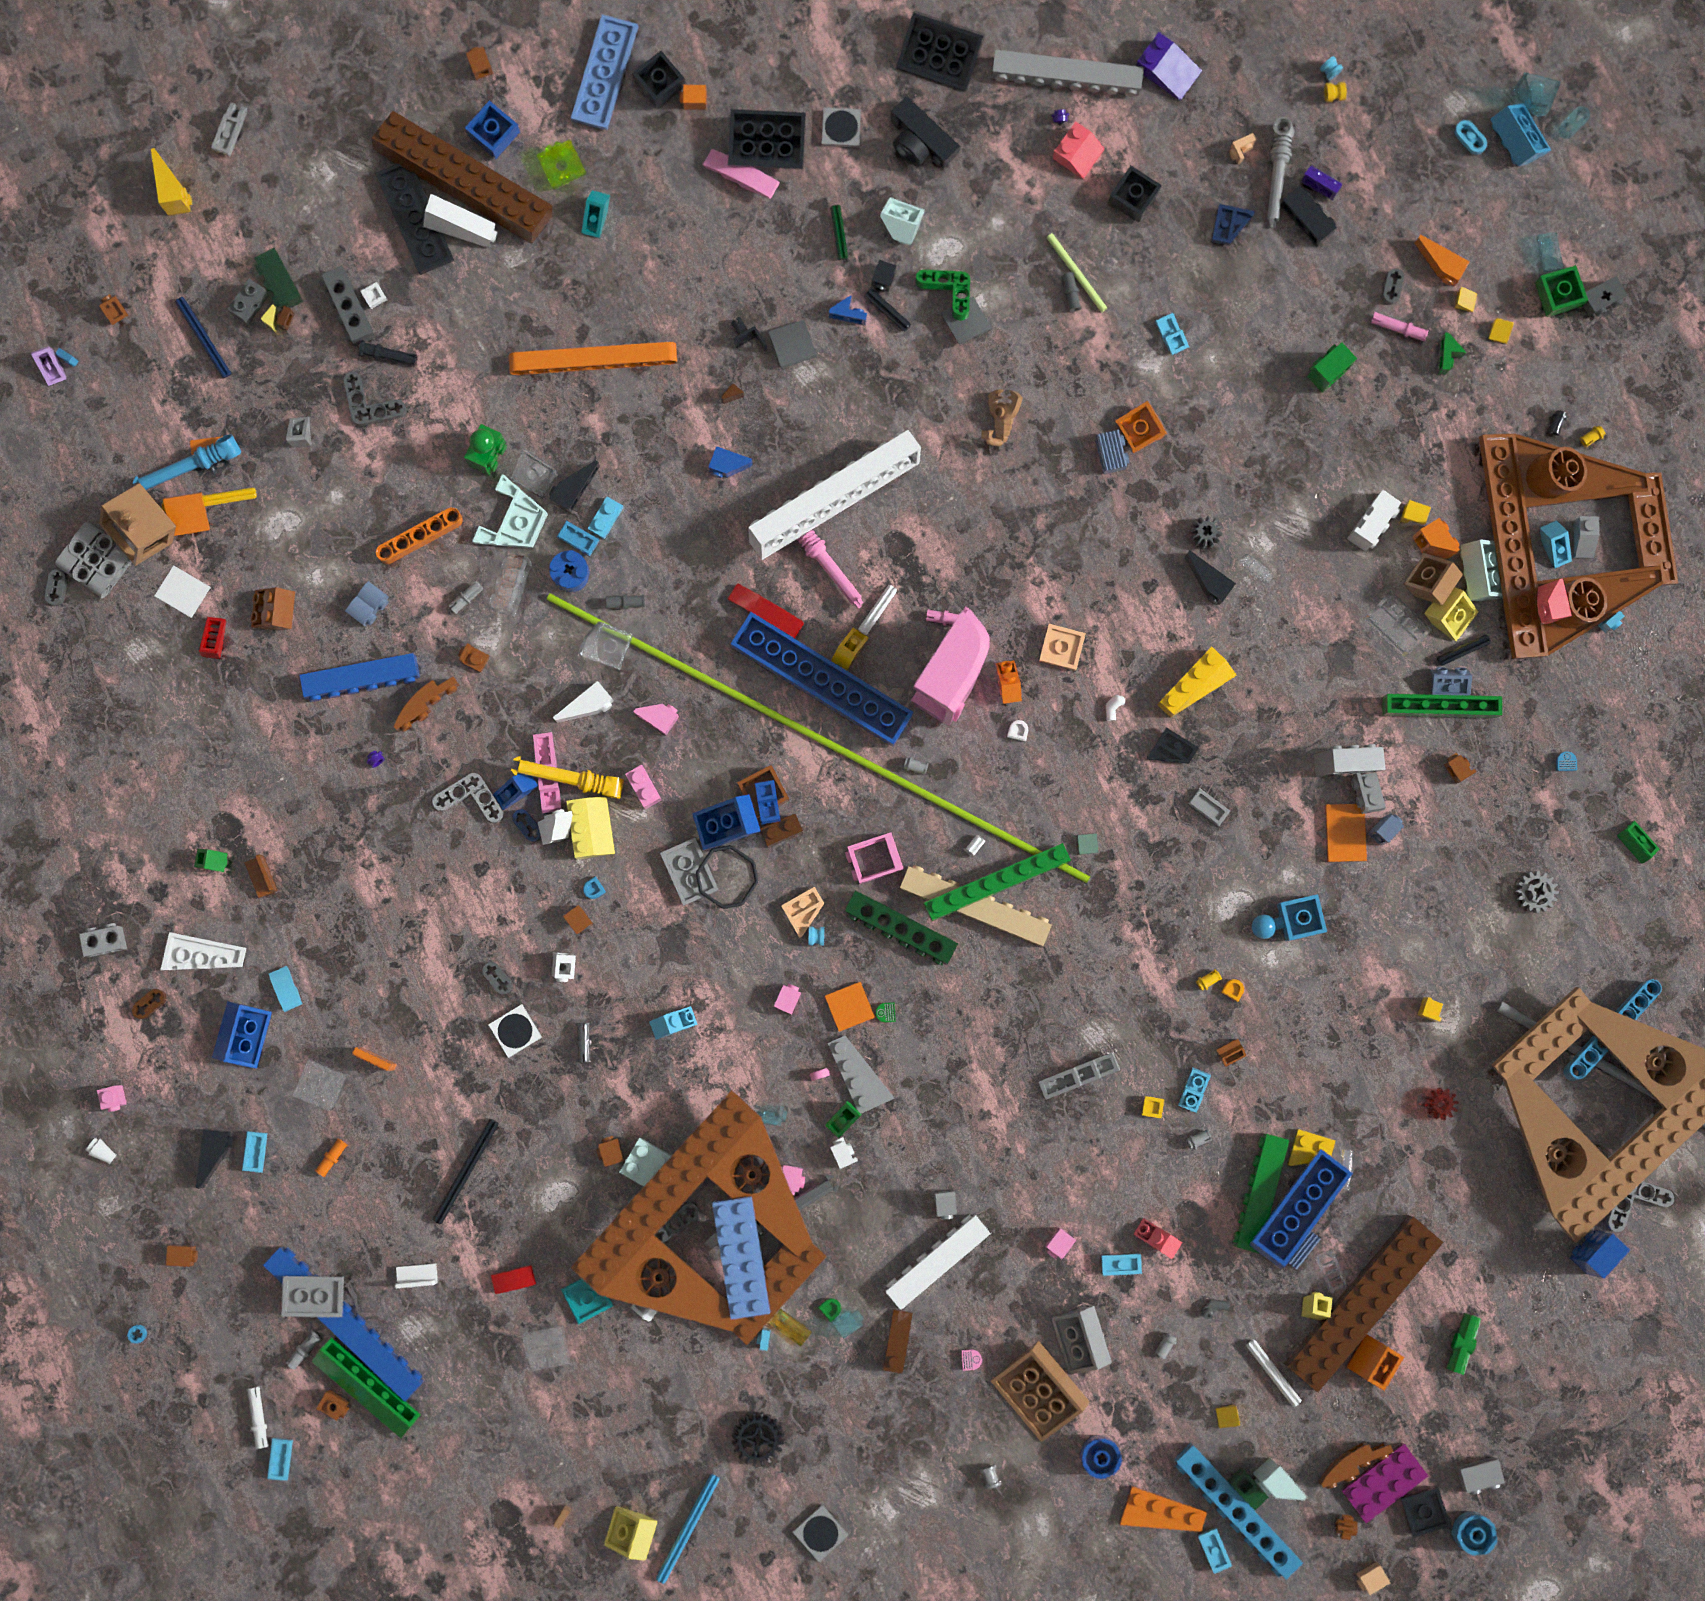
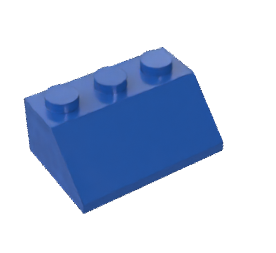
M227 1001L212 1058L257 1069L272 1012Z

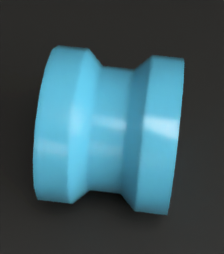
M1333 56L1320 67V70L1326 73V78L1330 81L1343 70V67L1336 63V58Z
M809 926V946L814 944L824 946V927L818 929Z

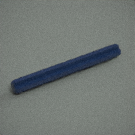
M184 297L176 299L175 304L221 377L226 378L230 376L229 368Z

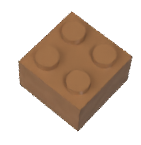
M1424 553L1404 585L1415 597L1443 606L1463 574L1453 562Z

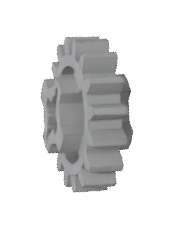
M1535 871L1534 875L1532 872H1529L1527 877H1521L1523 882L1516 884L1520 887L1519 890H1515V893L1520 894L1516 900H1522L1520 906H1528V912L1533 908L1534 913H1539L1540 909L1542 912L1547 911L1546 906L1552 908L1553 904L1551 902L1558 900L1554 897L1555 894H1559V891L1554 890L1558 885L1551 883L1554 879L1553 877L1546 878V872L1541 876L1540 871ZM1537 879L1534 885L1528 884L1531 880ZM1538 888L1537 892H1539L1540 895L1536 896V892L1534 891V889ZM1540 899L1546 900L1543 904L1536 905Z

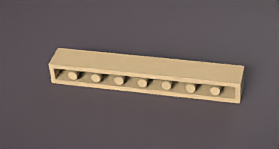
M913 865V867H908L900 886L901 890L929 901L959 888L960 884L950 879L948 882L941 880L942 876L933 872L930 875L923 872V868ZM992 896L955 911L1040 947L1044 946L1052 926L1048 923V919L1041 916L1034 918L1030 916L1031 912L1020 909V911L1012 909L1013 905L1004 901L1002 904L997 903Z

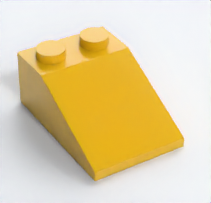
M155 148L151 149L159 204L168 216L191 212V195L187 194L186 188L182 187Z

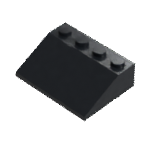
M914 11L896 68L967 91L986 34Z
M731 109L728 166L803 169L806 112Z

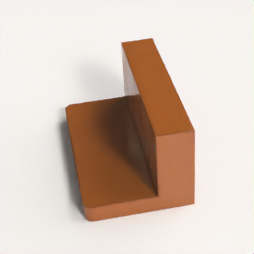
M258 854L256 858L244 862L258 898L278 891L263 855Z

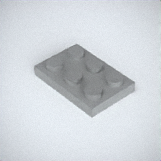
M696 838L661 852L662 859L683 906L703 898L704 896L700 894L698 889L696 870L704 860V856ZM706 862L699 875L702 890L710 895L719 891Z
M283 1276L282 1316L343 1317L344 1277Z

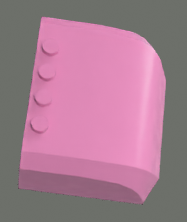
M965 607L916 682L914 689L917 692L911 699V704L949 726L952 721L956 722L960 717L965 705L964 702L978 678L989 650V635L983 624L969 608Z

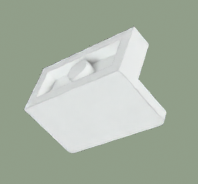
M436 1263L396 1267L397 1284H395V1288L427 1286L438 1283Z

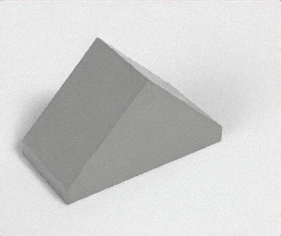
M309 417L290 418L286 440L292 448L311 446Z

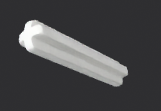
M887 586L860 625L859 631L862 634L867 635L897 592L895 587Z

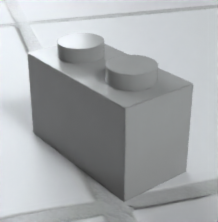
M1495 1457L1456 1466L1462 1490L1470 1495L1478 1494L1481 1492V1489L1485 1488L1489 1490L1497 1489L1500 1487V1484L1505 1483L1499 1460Z

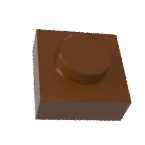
M284 306L276 317L278 326L288 331L295 315L291 308Z

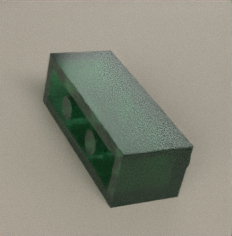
M275 248L254 257L257 262L254 266L259 275H264L266 280L263 283L268 292L272 290L274 294L272 300L277 308L281 307L283 309L284 306L292 308L304 302Z

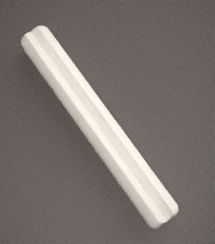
M1254 1339L1249 1341L1246 1347L1293 1407L1300 1404L1301 1399L1259 1344Z

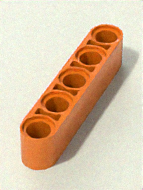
M447 508L379 545L376 549V556L382 563L391 564L458 528L463 522L462 515L456 508ZM457 514L458 517L455 521L450 522L448 520L450 515ZM435 523H440V529L433 531L432 526ZM418 532H423V538L416 540L415 535ZM406 541L407 546L404 549H399V543ZM385 550H389V557L382 558V553Z

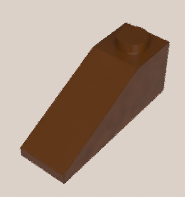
M893 1309L883 1363V1370L903 1374L912 1312Z

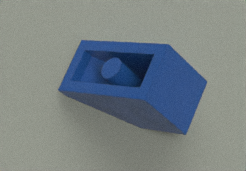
M716 446L708 467L709 472H712L711 475L717 478H722V476L728 478L752 466V459Z
M519 773L517 776L511 777L493 796L502 810H505L531 793L538 785L532 776Z

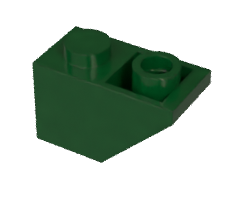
M1242 1467L1227 1480L1254 1511L1269 1498Z

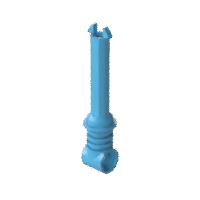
M228 434L219 438L215 444L208 445L207 448L197 447L192 456L141 478L135 476L133 484L139 482L147 490L198 467L209 469L213 462L217 463L222 461V459H232L238 456L241 450L233 435Z

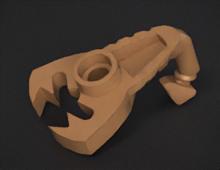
M994 390L988 395L989 409L995 420L996 429L995 438H992L993 430L982 431L981 438L986 439L988 445L1001 446L1007 441L1012 429L1013 419L1017 415L1023 399L1016 391L1009 390L1012 395L1007 398L1012 400V404L1008 402L1006 404L1004 402L997 403L998 400L1004 398L1000 396L1004 390Z

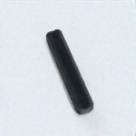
M871 288L866 292L865 297L903 332L910 328L911 323L874 289Z
M1483 635L1438 656L1437 661L1440 666H1443L1489 645L1491 640L1488 635Z

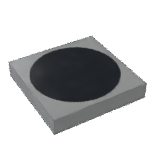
M824 108L822 146L859 148L861 109Z
M823 1504L793 1531L818 1562L849 1535Z

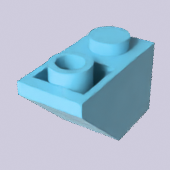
M691 1006L649 1021L656 1040L697 1025Z

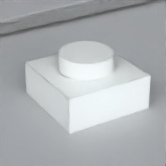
M377 282L361 290L371 309L387 300Z

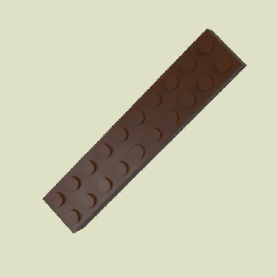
M395 111L390 113L372 137L374 151L396 164H400L411 173L417 174L421 179L530 244L535 241L552 217L551 204Z
M1408 1215L1333 1304L1330 1318L1318 1322L1284 1365L1318 1393L1444 1242L1414 1216Z

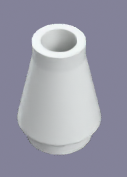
M94 1138L85 1150L90 1156L108 1164L116 1157V1154L101 1139L98 1140L97 1138Z

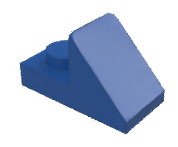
M852 295L829 309V318L866 325L867 313L859 308L850 309Z

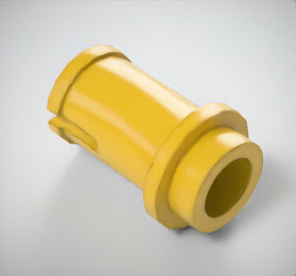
M1600 425L1594 426L1593 430L1579 438L1585 448L1598 439H1603L1605 431Z
M1214 969L1202 978L1198 977L1196 984L1201 991H1207L1209 986L1222 980V977Z

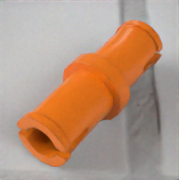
M337 1138L329 1152H325V1157L315 1171L321 1176L326 1177L334 1163L337 1164L339 1156L348 1144Z

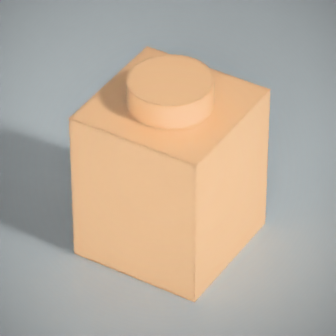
M1377 1562L1356 1573L1359 1578L1356 1581L1362 1592L1366 1590L1369 1595L1390 1584L1382 1567Z

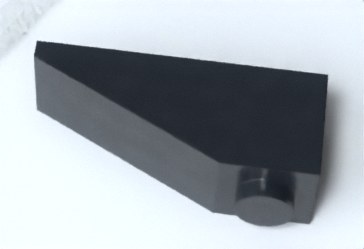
M593 461L560 481L557 486H553L549 492L551 503L571 514L600 468L599 462Z
M1189 550L1185 558L1204 594L1208 596L1207 599L1210 602L1220 605L1236 583Z
M203 1129L196 1180L197 1189L206 1186L228 1153L229 1148L232 1147L233 1136H231V1131Z

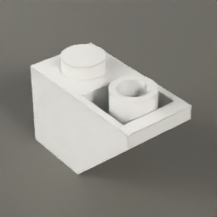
M564 809L552 812L553 814L545 815L544 819L538 822L543 844L560 842L569 837L573 816L572 811L564 812Z

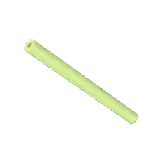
M1053 234L1047 236V240L1070 271L1074 273L1075 278L1101 312L1107 309L1106 305Z

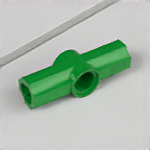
M1467 1313L1463 1314L1459 1330L1455 1333L1452 1340V1352L1446 1369L1464 1375L1469 1357L1476 1348V1335L1481 1318Z

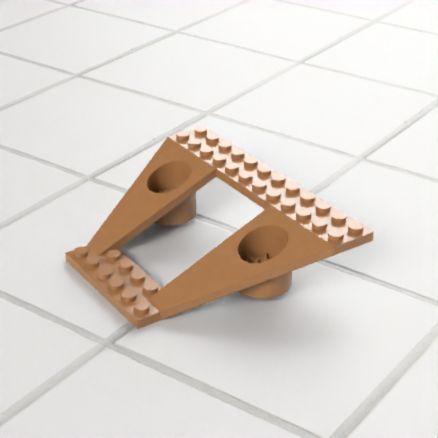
M1575 987L1492 1064L1494 1069L1503 1078L1549 1212L1575 1243L1585 1236L1705 1124V1049L1592 1003L1579 987ZM1588 1029L1663 1107L1609 1159L1600 1152L1533 1081ZM1658 1046H1663V1048L1658 1052ZM1560 1138H1565V1139L1559 1144Z

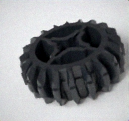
M752 1412V1419L746 1414L744 1416L746 1422L739 1419L738 1422L741 1427L735 1425L734 1430L738 1433H732L731 1436L737 1439L732 1441L733 1446L738 1445L734 1452H742L738 1458L741 1460L746 1456V1464L752 1459L753 1466H756L757 1460H760V1465L764 1466V1459L770 1464V1456L777 1459L778 1455L775 1451L782 1452V1448L778 1445H784V1440L779 1439L784 1437V1432H777L782 1429V1426L778 1425L775 1427L777 1419L775 1418L770 1422V1414L764 1419L763 1412H760L759 1418H756V1413ZM757 1423L755 1432L743 1434V1431L749 1425ZM763 1424L771 1429L774 1438H770V1436L763 1433ZM760 1429V1438L763 1439V1441L760 1440V1443H758V1448H756V1440L752 1438L753 1436L756 1437V1434H758V1430ZM742 1440H746V1442L753 1445V1453L745 1449ZM773 1444L768 1452L759 1454L761 1446Z

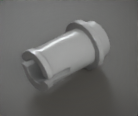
M906 757L903 768L907 769L906 771L911 770L925 775L928 763L914 760L912 757Z
M1207 1129L1194 1136L1189 1135V1138L1186 1139L1188 1147L1195 1150L1198 1146L1212 1141L1211 1134Z
M1168 1332L1166 1335L1163 1334L1164 1338L1155 1350V1353L1166 1359L1173 1344L1176 1345L1177 1343L1175 1342L1177 1338Z

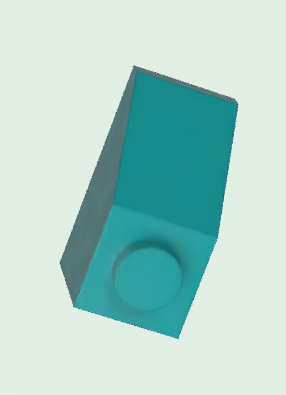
M594 190L591 191L586 199L582 234L600 238L608 213L610 195Z

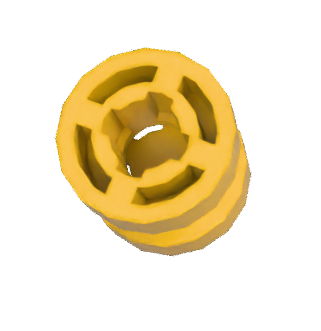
M1338 82L1336 85L1325 83L1324 98L1326 102H1332L1335 99L1338 101L1346 100L1347 89L1345 82Z

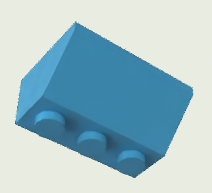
M1524 104L1507 106L1490 119L1493 123L1494 131L1499 133L1503 146L1509 150L1512 161L1518 167L1527 165L1551 151Z

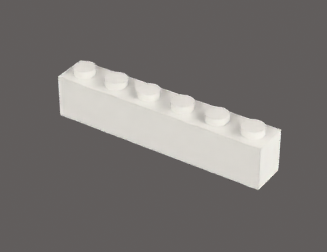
M969 1214L961 1221L963 1225L958 1229L952 1228L946 1234L947 1238L943 1242L938 1240L931 1246L933 1250L930 1253L926 1254L924 1252L916 1259L917 1264L913 1267L910 1265L901 1272L903 1275L898 1280L893 1278L886 1285L888 1287L885 1290L900 1310L991 1234L975 1214L973 1216Z

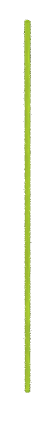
M551 593L548 595L547 600L1020 849L1032 855L1043 852ZM1067 864L1057 867L1085 883L1090 879V876Z

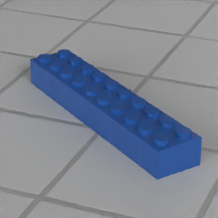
M750 612L731 642V648L892 747H894L914 714L910 709Z

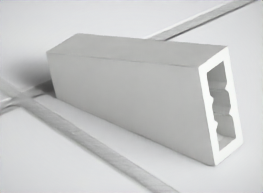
M430 195L425 210L423 227L489 248L491 242H495L497 231H494L495 223L435 195Z

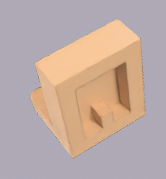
M1253 133L1232 143L1229 153L1231 158L1236 160L1237 164L1242 163L1244 159L1242 152L1245 153L1253 148L1256 141Z

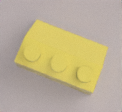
M607 797L567 801L568 812L572 811L573 814L570 829L575 859L615 854Z

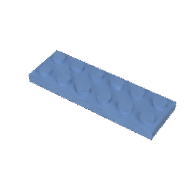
M602 14L572 112L571 121L608 130L638 30V24Z
M752 1196L714 1201L712 1205L731 1319L770 1314Z

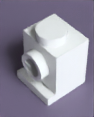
M553 952L552 977L560 982H568V979H574L576 956L572 953ZM564 963L565 968L563 970H559L560 964Z
M843 1137L833 1141L834 1145L830 1148L840 1169L858 1161L856 1157L852 1158L851 1155L854 1154L850 1143L846 1144Z

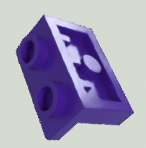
M1313 166L1308 168L1301 180L1302 183L1332 201L1342 186L1340 182Z

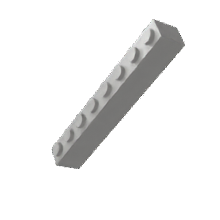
M995 50L992 78L1001 82L1011 80L1018 84L1028 82L1036 86L1051 85L1054 88L1087 89L1094 93L1103 91L1111 95L1120 93L1128 97H1134L1140 94L1144 67Z

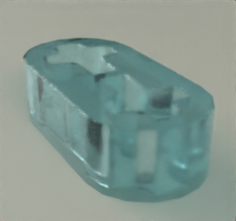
M1583 106L1576 108L1560 125L1559 134L1561 137L1566 139L1573 137L1589 120L1590 111ZM1582 113L1584 115L1583 118L1577 121L1576 118ZM1572 124L1573 127L1571 128V130L1566 132V127Z

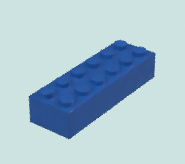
M1320 1149L1249 1245L1278 1268H1284L1353 1173Z

